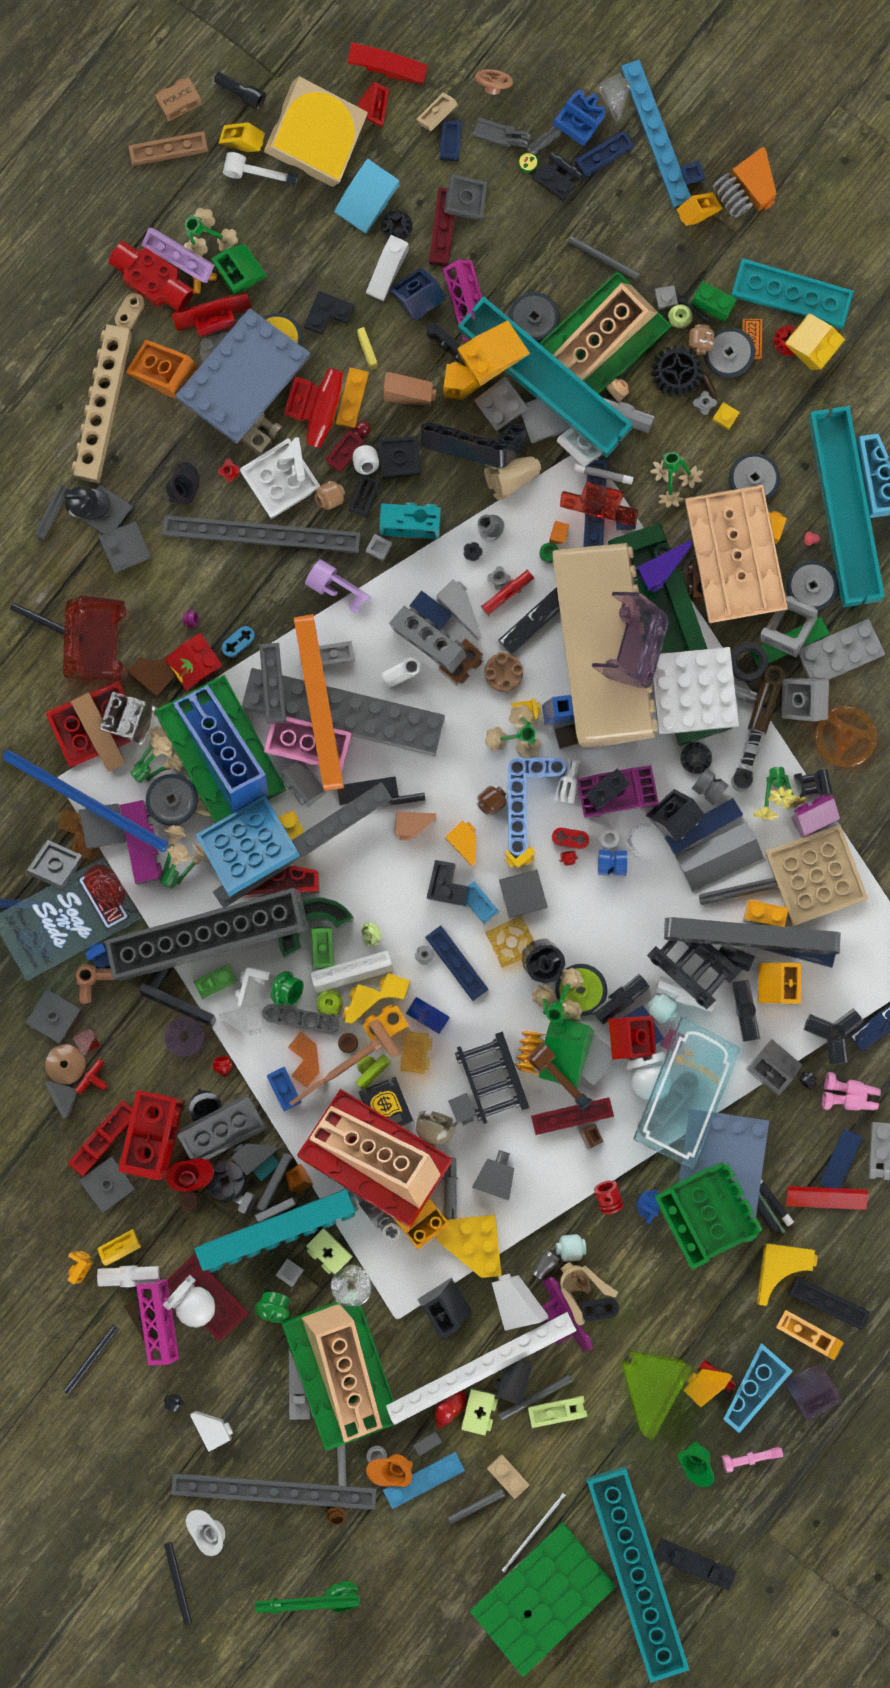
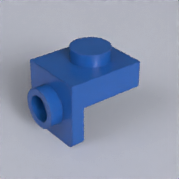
M97 942L88 947L89 951L85 955L88 960H93L97 968H105L110 965L106 944Z

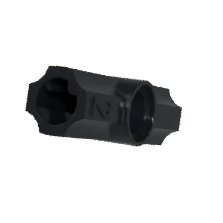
M638 974L625 986H621L608 997L609 999L599 1005L593 1013L604 1025L608 1022V1019L613 1018L617 1013L629 1007L650 986Z
M748 979L732 982L742 1041L760 1039L750 981ZM743 1005L750 1007L751 1013L749 1016H744L741 1013Z

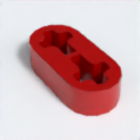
M561 827L553 831L552 841L557 846L584 849L589 844V836L584 831ZM561 831L564 836L569 837V840L563 839L562 842H558L555 834L558 835ZM579 835H583V839L586 842L578 845L577 841L571 840L572 837L578 838Z

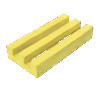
M362 327L358 329L357 336L369 368L372 371L378 368L377 360L365 328Z

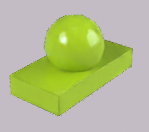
M384 1053L376 1061L373 1057L366 1056L357 1063V1069L362 1075L355 1083L362 1090H365L392 1061Z

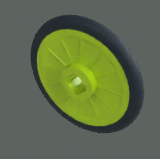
M571 965L566 970L570 968L578 970L584 979L581 986L586 990L581 994L577 991L578 987L569 988L563 1003H566L567 1000L578 1002L580 1004L579 1008L583 1010L581 1016L593 1014V1011L606 1000V980L602 973L591 965ZM560 977L555 985L558 1001L565 988Z

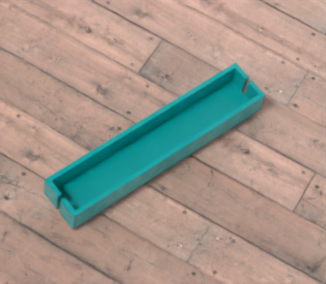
M483 296L472 309V314L468 313L460 322L458 332L470 341L474 337L509 321L530 354L504 371L607 458L618 445V440L621 442L630 432L633 423Z
M850 406L832 408L830 413L828 409L810 412L808 424L842 608L857 606L862 602L863 604L881 602L885 595Z

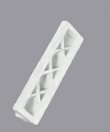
M387 950L311 972V977L316 993H320L394 970Z

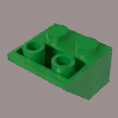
M246 244L227 248L211 258L214 268L233 295L244 292L267 277Z

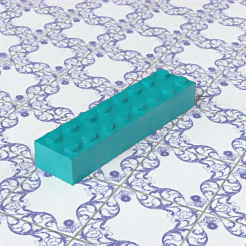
M346 1188L260 1223L258 1222L199 1245L194 1249L202 1271L209 1270V1273L224 1267L223 1263L227 1262L229 1266L242 1260L244 1255L250 1258L261 1253L260 1249L265 1248L266 1251L276 1248L280 1245V1241L284 1240L285 1244L299 1238L298 1234L303 1233L304 1236L316 1232L319 1226L325 1229L335 1225L337 1219L341 1218L342 1222L356 1216L355 1212L359 1209L352 1191Z

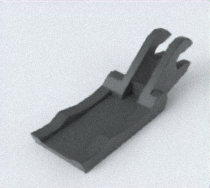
M478 117L475 131L472 134L474 137L505 147H510L511 145L523 148L528 147V142L525 140H530L531 135L529 133L515 131L516 128L513 126L498 124Z

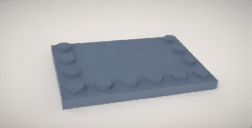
M249 308L175 397L237 444L309 359L311 354Z
M688 1109L682 1154L686 1156L688 1152L693 1154L708 1111ZM711 1112L694 1158L689 1156L688 1160L684 1157L681 1159L679 1181L722 1161L724 1165L730 1164L735 1174L732 1181L738 1180L745 1194L741 1199L747 1198L754 1211V1214L750 1216L751 1218L756 1217L769 1120Z

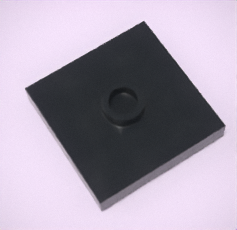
M417 435L378 439L382 479L421 475Z

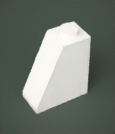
M510 1273L499 1276V1280L492 1283L505 1331L549 1319L547 1313L519 1275L511 1277Z

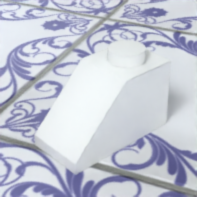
M198 1411L190 1414L208 1451L232 1439L231 1434H233L229 1423H224L223 1419Z

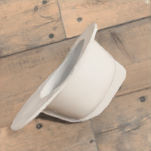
M202 1510L191 1511L186 1518V1526L201 1552L209 1556L217 1555L221 1551L225 1539L223 1525L219 1521L213 1520L209 1514Z

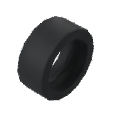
M744 643L738 646L731 654L733 676L740 681L753 682L759 679L766 671L768 658L764 649L759 645ZM745 651L754 652L760 659L759 669L752 674L743 673L737 666L738 656Z

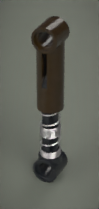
M770 666L763 674L747 728L750 733L748 734V741L743 748L744 755L740 759L741 763L731 778V784L737 791H745L753 782L752 771L754 770L755 756L758 755L760 750L761 737L767 734L784 679V671L779 666ZM769 673H776L778 681H771L768 676ZM768 688H771L767 704H764ZM740 775L745 776L747 784H739L737 777Z

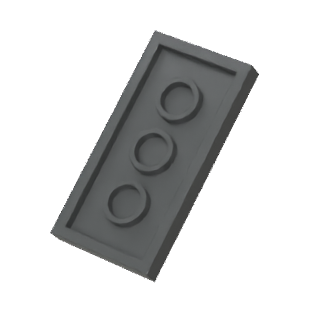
M246 1094L176 1131V1134L191 1160L201 1158L208 1160L265 1130L266 1126L250 1097Z

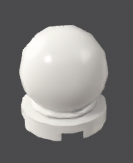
M664 1052L653 1054L652 1057H646L647 1060L643 1061L642 1057L625 1062L627 1070L632 1069L634 1071L631 1077L632 1088L636 1095L643 1100L655 1101L667 1070L661 1064L662 1060L666 1059ZM669 1073L667 1075V1078L665 1080L664 1086L662 1088L658 1100L664 1097L669 1091V1088L671 1086V1078Z
M189 1275L163 1306L167 1310H170L172 1307L175 1308L177 1317L187 1326H204L212 1319L215 1313L214 1298L204 1288L194 1287L195 1279Z

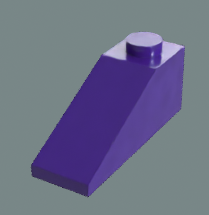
M691 540L637 567L636 572L647 592L650 590L655 592L664 587L663 584L691 548Z

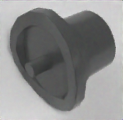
M482 515L478 520L480 536L490 542L497 540L504 531L503 519L498 515Z

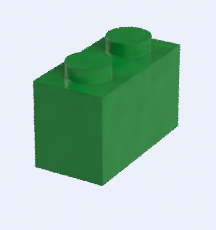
M702 281L693 296L691 305L725 323L737 299Z

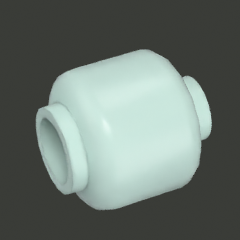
M657 994L647 1006L649 1007V1015L653 1016L661 1024L666 1021L671 1022L678 1014L675 1012L677 1009L676 1002L666 994H661L660 996Z
M578 1234L563 1235L560 1237L559 1243H556V1254L560 1255L564 1262L579 1261L583 1255H586L585 1240L581 1239Z

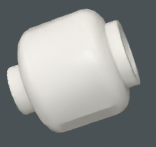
M363 445L354 451L353 464L355 470L363 475L372 474L377 470L379 458L373 447Z

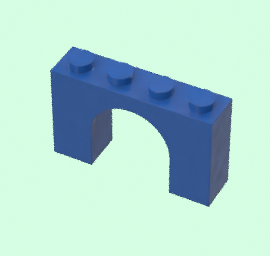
M571 695L552 697L542 704L544 725L575 721Z

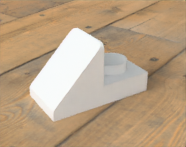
M297 437L290 443L278 461L280 465L295 462V464H291L293 476L297 475L298 481H304L306 478L299 437Z

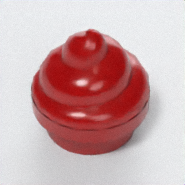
M228 1056L216 1057L212 1064L213 1070L225 1078L231 1071L232 1061Z

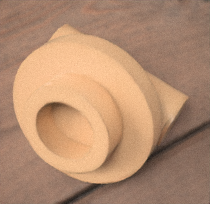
M615 379L606 387L618 403L629 393L628 384L622 379Z

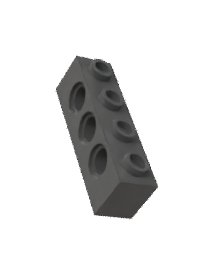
M403 606L389 622L392 629L452 674L467 656L463 650L465 647L459 641L455 640L453 642L449 639L450 636L444 630L440 629L438 631L434 628L435 624L429 619L423 620L420 617L421 614L414 608L408 609L406 606ZM414 625H418L416 629L411 630ZM433 635V637L430 640L426 641V638L428 636ZM448 646L445 651H440L442 647Z

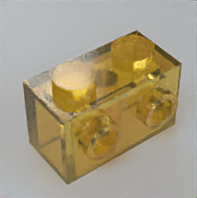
M405 1031L400 1071L424 1074L425 1070H429L430 1058H426L427 1050L432 1048L433 1038H429V1033Z

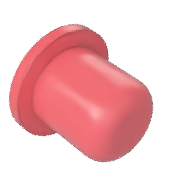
M807 532L804 536V542L808 546L817 544L820 540L819 535L812 532Z

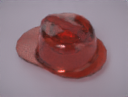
M95 865L86 871L84 884L98 904L107 909H114L124 902L126 896L125 888L109 867Z

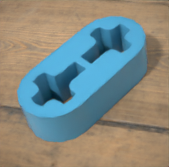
M248 626L241 627L222 644L224 655L234 658L250 646L255 640L253 629ZM242 632H250L249 640L245 638L241 642L239 641L243 637ZM237 642L238 644L234 647L235 652L229 651L227 653V645L233 646Z

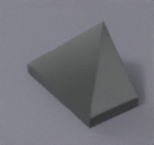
M47 1081L45 1085L62 1118L67 1119L70 1117L77 1092L74 1088Z

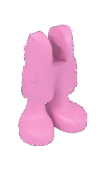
M827 1073L824 1089L846 1092V1095L842 1096L823 1092L822 1109L830 1110L832 1105L843 1104V1107L847 1110H878L879 1103L867 1101V1095L880 1096L881 1089L850 1079L847 1083H843L836 1079L835 1073Z

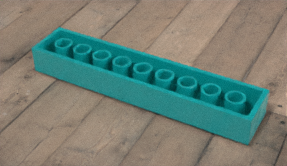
M622 1466L586 1478L650 1683L688 1671L689 1666L626 1467Z

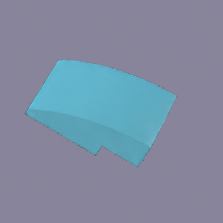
M367 159L347 188L334 212L367 234L388 205L389 199L400 186L399 180Z

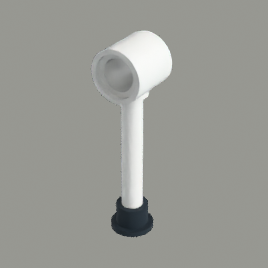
M234 152L227 153L223 174L228 177L239 179L242 177L243 172L286 181V184L293 185L294 188L296 187L298 172L296 174L291 172L286 174L245 164V156Z

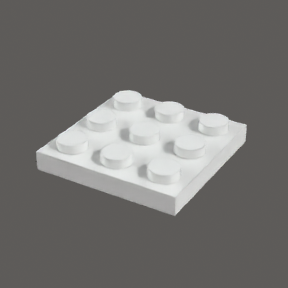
M289 438L240 468L241 474L271 519L316 492V489L320 487L304 460L303 466L306 478L304 481H298L297 475L293 476L291 464H295V462L279 464V458L291 443Z

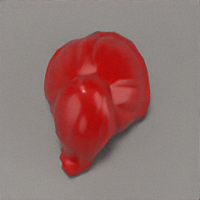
M464 1389L434 1404L437 1428L446 1426L454 1417L465 1411L466 1395Z

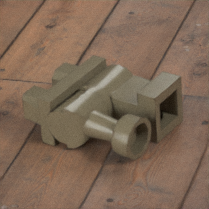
M264 412L240 439L258 456L266 453L272 445L271 439L258 430V428L261 426L268 430V435L273 439H276L283 430L280 424L275 423L273 425L265 417Z

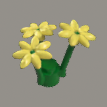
M777 766L769 770V777H766L767 787L764 807L760 811H753V816L762 820H766V818L774 820L779 815L773 814L774 811H770L769 801H775L776 806L782 801L784 803L782 807L786 810L792 807L797 808L798 805L805 803L807 797L800 798V796L796 797L793 794L788 775H785L783 767ZM771 784L774 787H778V790L771 791ZM784 784L786 785V788H787L786 791H785L784 788L782 787Z

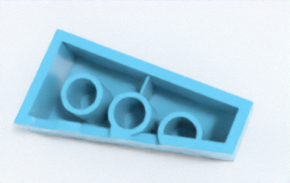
M879 434L859 436L856 439L870 518L890 515L889 456Z
M762 1343L723 1418L738 1433L742 1431L792 1372L786 1364Z

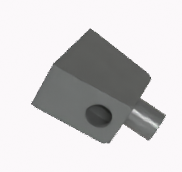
M499 1150L495 1161L487 1158L472 1188L509 1201L514 1168L507 1165L510 1153Z

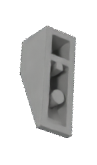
M452 579L436 595V600L452 613V616L478 641L481 634L466 592L467 588L460 581L456 582Z

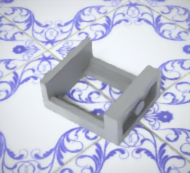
M785 596L788 609L775 611L767 628L764 627L761 632V642L797 657L817 620L818 610L810 604L798 602L792 596ZM787 610L807 618L797 638H791L776 630Z

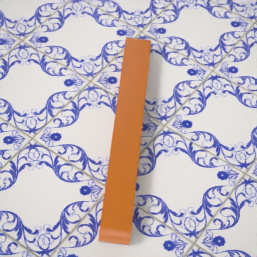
M314 615L294 617L324 791L344 788Z

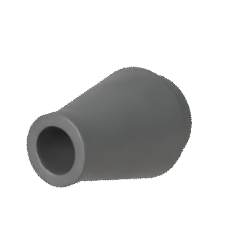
M547 1249L546 1252L543 1251L532 1273L542 1280L546 1274L559 1265L558 1261L561 1258L551 1249Z

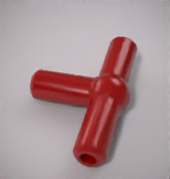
M98 1059L90 1071L85 1073L83 1080L75 1089L78 1094H82L90 1083H93L102 1091H105L108 1087L105 1082L96 1076L105 1064L103 1060Z

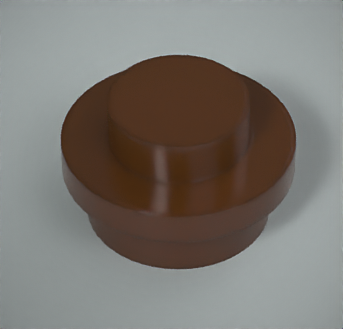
M345 1033L340 1036L338 1046L344 1053H352L358 1047V1039L351 1033Z
M195 1192L183 1193L179 1203L183 1210L191 1212L198 1208L200 1199Z
M332 1507L326 1513V1518L331 1525L343 1524L347 1516L346 1510L341 1507Z

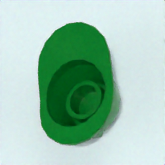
M695 1441L686 1450L678 1453L677 1458L685 1475L693 1484L699 1487H709L714 1483L715 1477L710 1466L711 1455L706 1448L700 1446Z

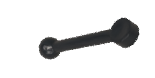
M678 294L677 300L679 302H682L700 316L704 323L709 322L710 317L708 315L702 314L687 302L682 295Z

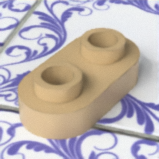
M130 293L126 296L115 315V323L118 327L131 329L135 325L145 305L140 294ZM137 300V303L132 305L131 301ZM124 316L128 317L127 321H121V318Z

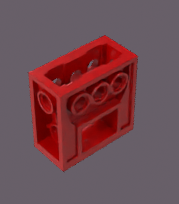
M136 1091L118 1172L155 1180L166 1179L184 1099L148 1091ZM156 1109L159 1111L158 1117L155 1115ZM146 1148H149L151 1151L149 1158L145 1156Z

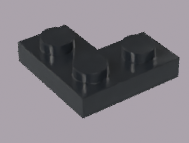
M318 291L304 328L323 335L329 318L348 325L355 305Z
M435 860L426 899L466 907L470 887L452 883L456 864Z

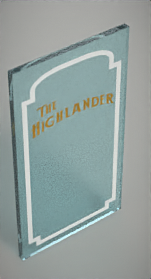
M681 1017L633 1139L689 1169H694L740 1047L697 1025L686 1017Z

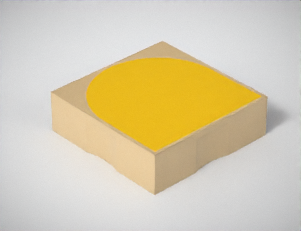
M299 76L292 81L282 106L281 116L272 130L264 152L289 165L296 166L308 175L334 187L340 183L368 112Z

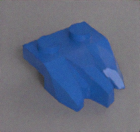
M580 89L570 97L552 124L584 146L605 117V107L595 106L598 100L595 93L585 98L584 92Z

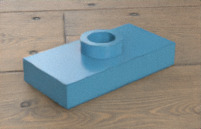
M473 881L468 886L470 891L467 904L485 925L500 911Z

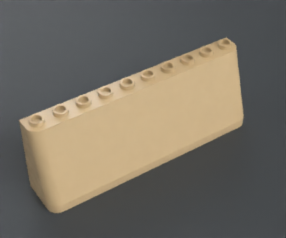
M627 543L553 551L576 734L579 744L585 750L656 738L655 731H658L657 721L653 719L652 712H655L654 700H650V693L653 692L651 680L648 681L647 673H650L648 661H645L644 654H647L646 643L642 642L644 626L639 621L642 611L640 603L637 604L636 596H639V589L637 584L634 585L633 578L636 577V569L631 564V558H634L632 546L629 547Z

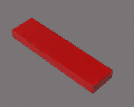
M787 1186L785 1204L786 1206L866 1210L869 1193L868 1190Z

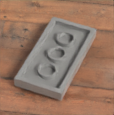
M866 619L801 648L798 657L809 679L830 680L884 656L885 652L870 620Z

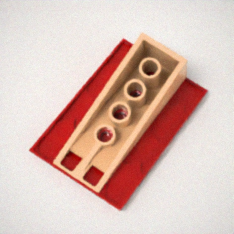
M341 1088L297 1154L299 1159L409 1228L413 1225L453 1161L448 1155Z

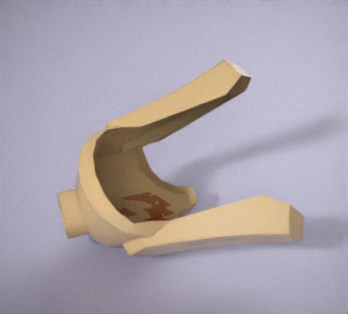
M569 1261L561 1268L563 1272L560 1283L561 1292L567 1300L578 1325L584 1324L585 1320L571 1293L583 1291L588 1294L591 1291L590 1278L603 1294L616 1298L618 1291L604 1283L588 1267L572 1265ZM577 1277L582 1281L583 1284L577 1282Z

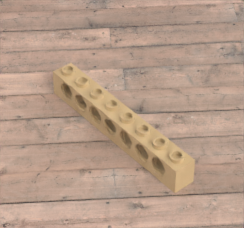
M107 324L106 330H102V348L97 351L96 359L98 360L97 368L94 367L92 379L95 380L93 386L89 388L88 398H90L89 405L85 406L84 411L86 421L85 424L81 425L80 435H82L81 443L78 442L76 447V454H78L77 462L74 461L72 465V473H74L76 480L100 483L132 336L128 328ZM111 345H118L115 351L108 350ZM113 363L114 367L112 369H104L106 364ZM103 382L110 383L109 387L106 389H103L100 386ZM104 400L106 404L103 407H97V402ZM95 419L102 420L99 426L92 425ZM91 438L98 439L94 445H89L88 441ZM91 456L94 458L92 463H84L86 457Z

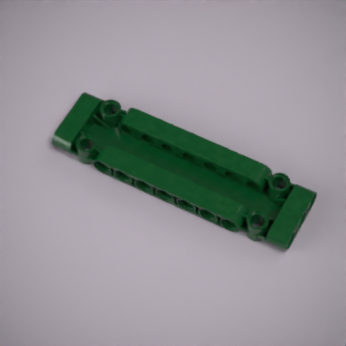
M655 524L608 541V545L627 543L629 547L632 546L634 558H631V564L635 566L636 570L637 567L658 557L659 551L668 552L672 550L666 539L662 524ZM677 565L663 584L664 587L655 592L652 590L646 591L636 572V577L633 578L634 585L637 584L639 589V596H636L637 604L640 603L642 615L639 616V621L644 626L642 642L646 643L647 654L644 655L649 663L651 675L650 655L708 649L679 566ZM731 728L674 734L678 745L682 746Z

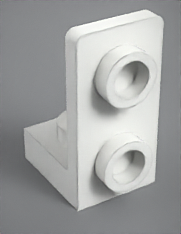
M246 967V971H242L239 982L242 983L241 991L237 990L235 996L237 1007H243L250 977L253 978V982L264 984V981H270L271 973Z

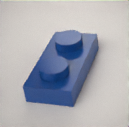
M285 1066L266 1075L284 1112L302 1103L301 1100L292 1106L289 1103L299 1095Z

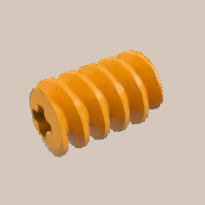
M522 1031L521 1035L526 1037V1039H520L519 1041L524 1047H519L518 1051L523 1054L516 1056L521 1062L515 1063V1066L520 1069L519 1071L539 1074L529 1063L527 1057L540 1043H545V1040L540 1037L546 1034Z

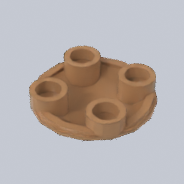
M499 652L487 661L484 667V676L487 683L493 689L507 692L515 689L520 684L524 668L515 656Z

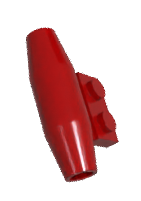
M329 367L319 387L314 382L297 376L294 377L284 414L298 420H309L306 444L321 448L326 439L341 397L343 371Z

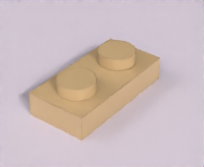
M442 93L416 120L419 125L432 131L458 104L455 99Z
M503 1454L487 1467L514 1499L529 1486V1483Z

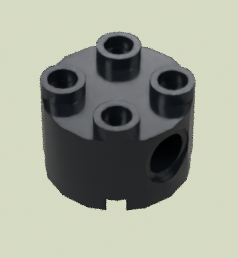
M544 938L532 941L522 951L523 968L534 981L547 984L554 982L562 975V970L565 967L564 955L555 943L549 939Z

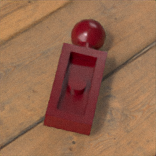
M359 421L355 426V433L348 430L325 459V462L339 473H342L353 459L354 451L364 445L365 442L361 437L367 436L370 433L369 423Z

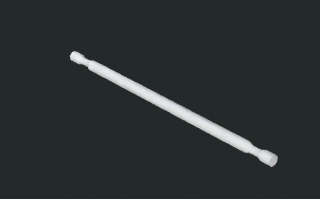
M562 1493L560 1498L508 1561V1564L502 1569L504 1573L560 1504V1501L566 1496L564 1493Z

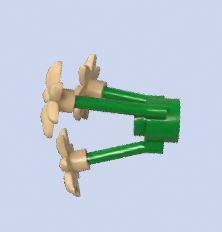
M676 452L664 454L661 465L658 462H653L656 469L650 471L651 474H657L656 481L663 477L664 481L668 482V491L666 495H659V498L662 500L658 502L659 504H666V508H669L671 504L678 507V502L684 500V498L679 497V492L673 493V476L676 475L675 472L680 469L681 465L686 474L679 477L680 480H684L682 487L689 484L690 488H694L695 482H702L699 477L703 474V471H697L696 466L689 470L684 457H680Z

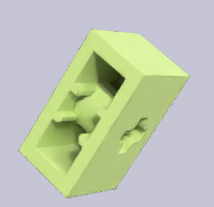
M322 1229L306 1245L309 1248L307 1250L308 1254L315 1260L319 1258L323 1262L321 1266L329 1274L331 1272L336 1274L353 1257L326 1229ZM324 1247L326 1249H333V1251L331 1252L333 1255L332 1258L330 1256L325 1257L323 1255L325 1253V1251L323 1250Z
M471 1387L461 1427L462 1430L486 1435V1431L491 1430L493 1419H490L491 1410L495 1411L498 1399L494 1398L495 1393ZM479 1407H483V1411L486 1412L481 1414V1417H478L477 1412H475V1410H479Z

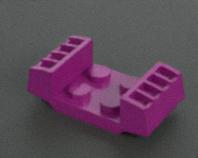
M652 765L619 770L629 781L630 785L598 812L585 795L612 772L577 778L584 818L589 819L608 813L657 806L659 801Z

